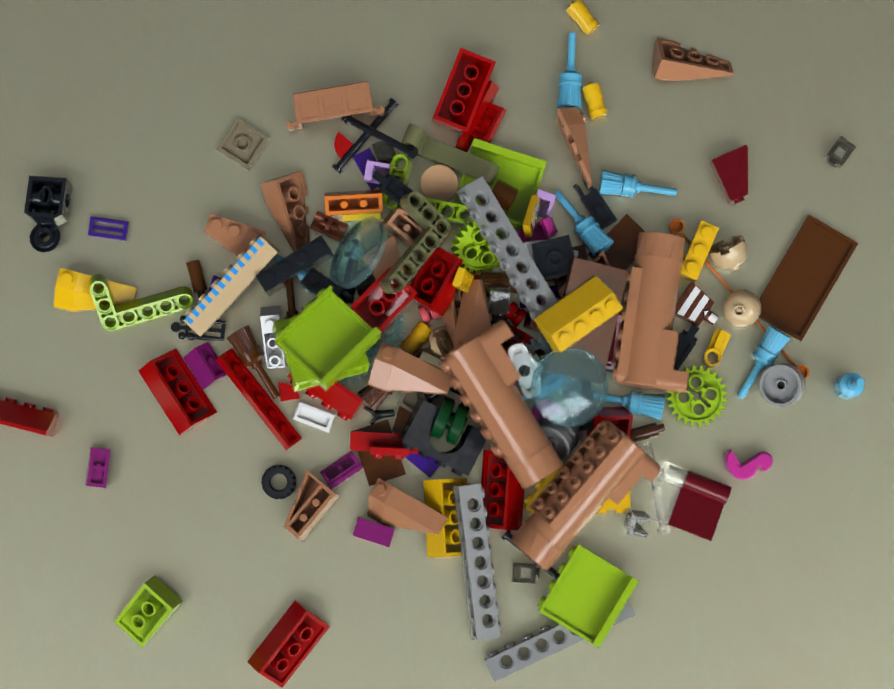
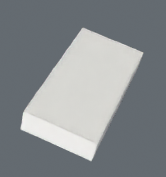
M299 401L293 419L329 433L336 415Z

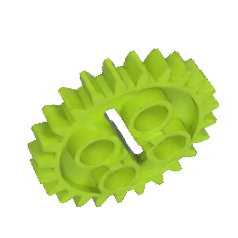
M486 215V218L491 221L490 217ZM470 218L471 223L468 224L464 221L465 227H458L460 233H454L457 240L451 241L454 245L451 248L453 255L463 260L461 268L466 269L470 273L473 271L477 275L479 270L486 272V269L492 272V266L499 268V260L491 252L487 240L480 233L476 235L480 232L479 227ZM496 231L497 236L501 238L500 233Z
M692 365L691 371L688 367H684V371L689 372L688 388L694 393L700 392L699 397L709 403L710 408L700 399L694 400V395L688 390L686 393L688 395L686 403L680 402L678 398L679 393L666 391V393L670 394V397L665 398V400L671 401L667 408L673 407L674 410L671 415L677 413L676 420L678 421L683 418V425L690 421L691 427L694 426L695 422H697L698 427H701L702 421L709 425V419L715 422L716 418L714 415L722 416L719 410L726 409L722 403L728 402L727 399L723 398L728 392L722 389L727 385L719 383L723 379L722 377L715 378L717 372L710 374V367L706 371H703V365H700L698 370L695 365ZM693 377L700 380L698 388L692 387L690 383ZM707 390L714 391L715 397L713 400L706 398ZM696 404L701 405L703 408L701 415L694 413L693 408Z

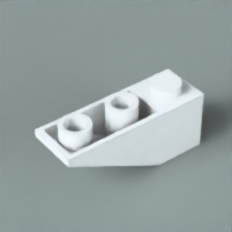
M280 306L261 307L260 310L266 369L286 367L283 352L275 344L276 333L272 332L273 323L281 319Z

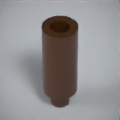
M200 260L187 262L186 265L193 291L200 298L205 293V290H207Z
M655 422L633 428L630 432V438L634 442L657 437L660 432L665 431L664 424L657 425Z

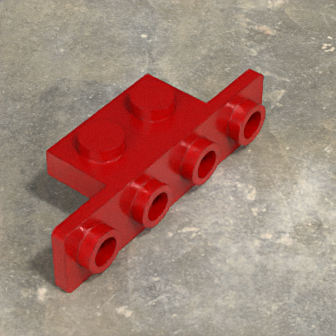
M489 80L468 133L462 132L461 136L457 139V149L467 152L474 138L490 143L499 127L506 110L492 104L499 90V87L493 81Z
M351 431L350 450L369 451L370 455H373L374 458H385V455H390L394 459H404V456H409V453H419V450L415 448L411 451L401 446L403 442L398 440L401 433Z

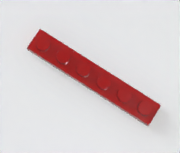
M232 348L216 359L285 450H288L302 439L248 368L243 366V362Z

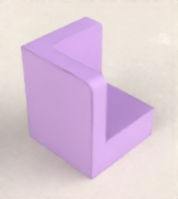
M367 160L364 182L380 184L372 176L376 171L386 176L389 173L390 164Z
M538 189L536 195L539 196L541 206L538 216L548 217L550 216L556 195Z

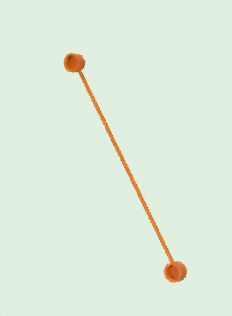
M680 219L672 220L669 224V231L674 235L681 234L688 244L691 245L690 240L683 233L685 228L684 222ZM705 260L706 265L723 283V285L729 290V292H733L731 288L725 283V281L719 276V274L714 270V268L708 263V261ZM757 320L756 323L765 333L766 329ZM782 349V350H781L782 354L788 359V361H789L793 366H796V364L790 359V357H789V356L784 352V350ZM805 365L796 366L803 373L804 378H808V367Z

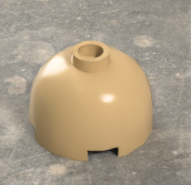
M740 235L732 236L733 240L724 243V240H721L711 246L709 255L717 267L730 269L731 271L741 267V264L748 256V248L744 237Z
M738 289L731 292L723 303L724 317L731 325L736 327L753 325L761 314V302L758 296L747 289Z

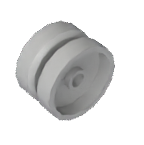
M781 363L771 366L763 372L760 378L759 389L762 397L768 403L784 407L797 402L802 397L806 381L798 367ZM781 382L785 384L784 388L782 386L780 387L779 384Z
M552 414L545 417L539 425L550 442H552V446L561 461L564 462L578 444L579 432L570 419L562 415Z

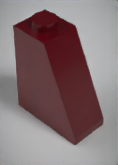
M747 145L710 161L712 170L728 204L732 202L734 205L741 203L748 194Z

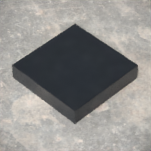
M569 235L531 244L537 268L545 281L568 275L572 257H575Z

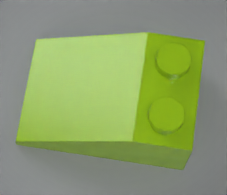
M154 575L141 586L114 622L143 648L173 615L183 600Z

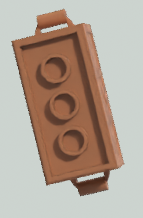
M367 81L292 94L297 121H289L286 126L289 131H293L294 129H303L302 123L367 112H370V117L383 116L385 109L383 106L373 108L369 83Z

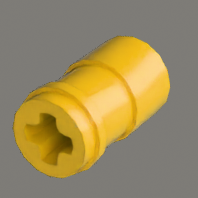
M582 0L569 3L571 6L566 12L579 25L583 33L589 35L600 26L598 20L593 17Z
M588 82L587 86L581 88L584 100L587 103L588 114L591 119L604 117L607 115V108L603 101L600 83L592 84V82Z
M419 321L407 338L401 342L400 347L412 355L430 339L432 330L429 327L431 324L427 323L425 325L422 321Z

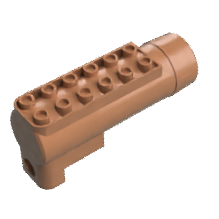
M640 232L638 235L634 267H632L631 272H628L627 276L629 291L625 290L624 302L627 306L626 310H622L621 321L624 323L623 329L619 330L618 337L619 342H621V348H617L616 359L619 363L618 367H614L613 378L619 385L687 393L689 372L674 370L679 332L673 331L685 238L658 232Z
M501 320L442 356L439 365L444 373L448 372L451 379L449 381L455 390L458 389L461 393L459 397L464 406L468 405L471 409L470 416L475 423L479 422L482 427L480 432L485 439L490 440L492 444L490 448L494 455L505 459L509 470L513 472L521 487L525 489L560 468L563 462L513 383L520 379L521 376L501 343L514 335L504 320Z
M608 420L602 421L529 506L534 513L525 520L511 541L547 571L563 555L569 544L608 498L618 505L642 476L652 482L660 472V465Z

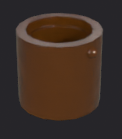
M499 179L492 192L502 209L508 212L519 189Z

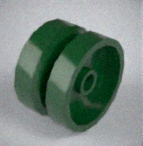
M445 396L430 436L440 439L445 429H448L446 442L456 445L459 435H462L466 425L467 414L470 408L468 405L464 406L461 402L454 413L452 410L455 400Z

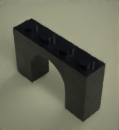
M320 235L256 275V278L266 294L271 296L284 288V283L299 272L315 264L319 266L334 256L326 241Z
M419 398L398 438L399 441L403 442L401 446L411 451L413 448L419 450L418 455L429 459V457L436 459L435 464L443 468L446 465L451 467V472L460 477L462 474L469 476L487 439L483 437L480 429L468 424L460 441L453 449L446 452L437 451L431 445L429 431L440 408Z

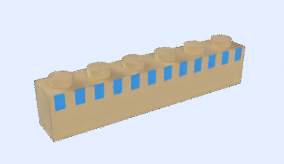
M264 235L259 238L256 236L249 243L251 246L247 252L243 250L237 256L238 262L234 266L230 264L223 272L225 276L221 280L216 279L210 286L212 290L208 294L205 292L197 300L199 304L195 308L192 306L185 313L186 318L184 322L200 337L210 329L254 281L256 275L261 273L280 252Z

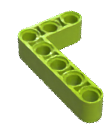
M403 154L395 155L391 161L389 174H392L397 179L400 178L401 182L408 186L412 170L411 161ZM402 160H405V166L403 168H398V163ZM386 194L383 195V203L390 210L395 208L403 210L397 203L390 205L389 201L391 198ZM426 198L443 216L447 208H452V213L449 216H444L450 223L464 225V221L468 224L471 223L470 218L467 220L462 219V215L469 211L466 205ZM423 211L424 217L427 218L426 211Z
M95 274L90 278L92 299L101 324L108 331H114L186 310L193 304L191 289L181 286L116 305L106 277L102 274ZM100 283V284H102L103 286L100 287V288H97V287L94 286V284ZM184 295L189 297L186 300L180 299V297ZM102 300H106V301H108L109 303L106 304V305H103V304H101L100 302H101ZM163 301L170 302L169 305H162L161 303ZM146 306L152 308L149 311L143 310V308ZM132 312L133 315L126 316L125 313ZM113 317L115 320L107 321L106 318Z

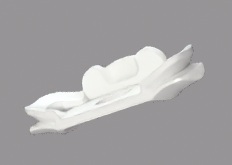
M523 343L511 345L508 347V356L517 372L519 373V368L522 365H527L530 368L528 376L520 375L521 378L518 379L522 393L526 398L538 396L541 393L539 370L541 368L539 362H536Z

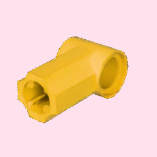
M715 329L708 347L702 356V362L705 366L711 368L719 364L731 334L721 329ZM709 353L714 354L716 362L708 361L707 355Z

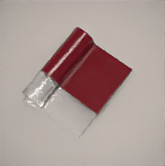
M668 462L665 465L661 464L658 474L660 479L646 517L711 542L732 487Z

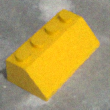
M594 276L536 316L534 321L552 350L562 352L618 313L623 307L615 294L597 276Z
M467 478L423 480L424 504L448 518L438 535L426 533L427 558L462 556L453 486L467 484Z

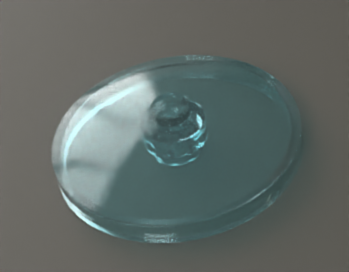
M375 217L365 218L356 223L345 234L341 243L337 246L331 261L330 276L335 284L344 289L353 288L363 282L375 269L385 251L388 239L387 227L382 221Z
M567 348L562 352L554 351L539 363L532 377L531 394L537 410L547 420L561 426H579L593 419L604 406L608 394V379L603 366L593 355L583 350Z

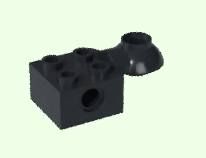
M29 176L24 213L37 223L31 231L30 243L39 252H50L59 245L61 237L58 226L68 221L72 184L67 178ZM47 235H50L49 240L43 242V238Z

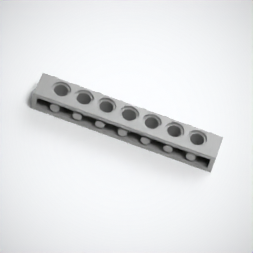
M482 176L457 191L459 198L466 205L470 217L478 225L480 234L487 240L491 252L496 255L500 267L508 275L510 284L517 290L521 302L526 305L530 317L534 321L536 316L558 301ZM476 198L480 200L481 205L477 203ZM486 215L490 217L491 221L486 218ZM496 231L500 233L501 238L497 236ZM506 248L510 250L511 255L507 253ZM516 265L520 267L521 272L517 270ZM526 281L529 282L531 288L527 286ZM536 298L540 300L541 305L537 303Z
M481 483L453 486L472 640L483 641L500 638L501 623L497 618L499 606L495 601L497 588L496 584L493 583L494 566L490 561L492 549L491 545L488 544L489 527L485 521L487 509L483 505V498L485 497L484 488L481 487ZM471 498L475 503L472 509L468 507V501ZM473 518L477 520V525L474 528L470 525ZM475 537L479 539L477 547L473 546V539ZM478 556H480L482 562L481 565L477 567L475 564V560ZM480 576H483L484 583L479 586L477 580ZM485 595L486 603L481 605L480 598ZM487 614L489 620L486 624H483L482 618Z
M629 601L626 602L613 626L635 616ZM560 624L554 627L547 625L539 629L540 633L533 636L530 633L522 637L523 641L515 644V642H511L505 645V650L501 652L494 650L486 654L488 658L484 660L494 681H497L584 639ZM557 630H561L564 633V638L561 641H556L553 637L554 632ZM540 638L545 639L547 642L544 649L536 647V641ZM521 647L529 649L527 657L519 656L518 651ZM504 655H509L512 658L511 663L507 666L501 664V658Z

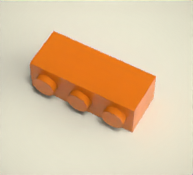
M381 190L324 193L325 215L383 212Z

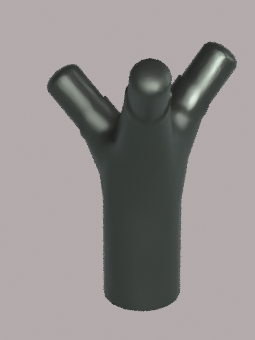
M366 406L364 407V410L374 416L370 421L371 425L381 418L395 417L394 409L374 411Z

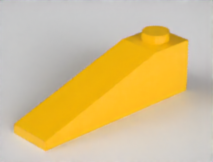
M60 268L55 285L54 307L73 312L96 310L90 293V278L92 276ZM107 280L116 305L135 300L138 288ZM100 283L94 284V286L97 287V288H100V287L103 286V285L100 284ZM102 300L100 303L106 305L109 302Z

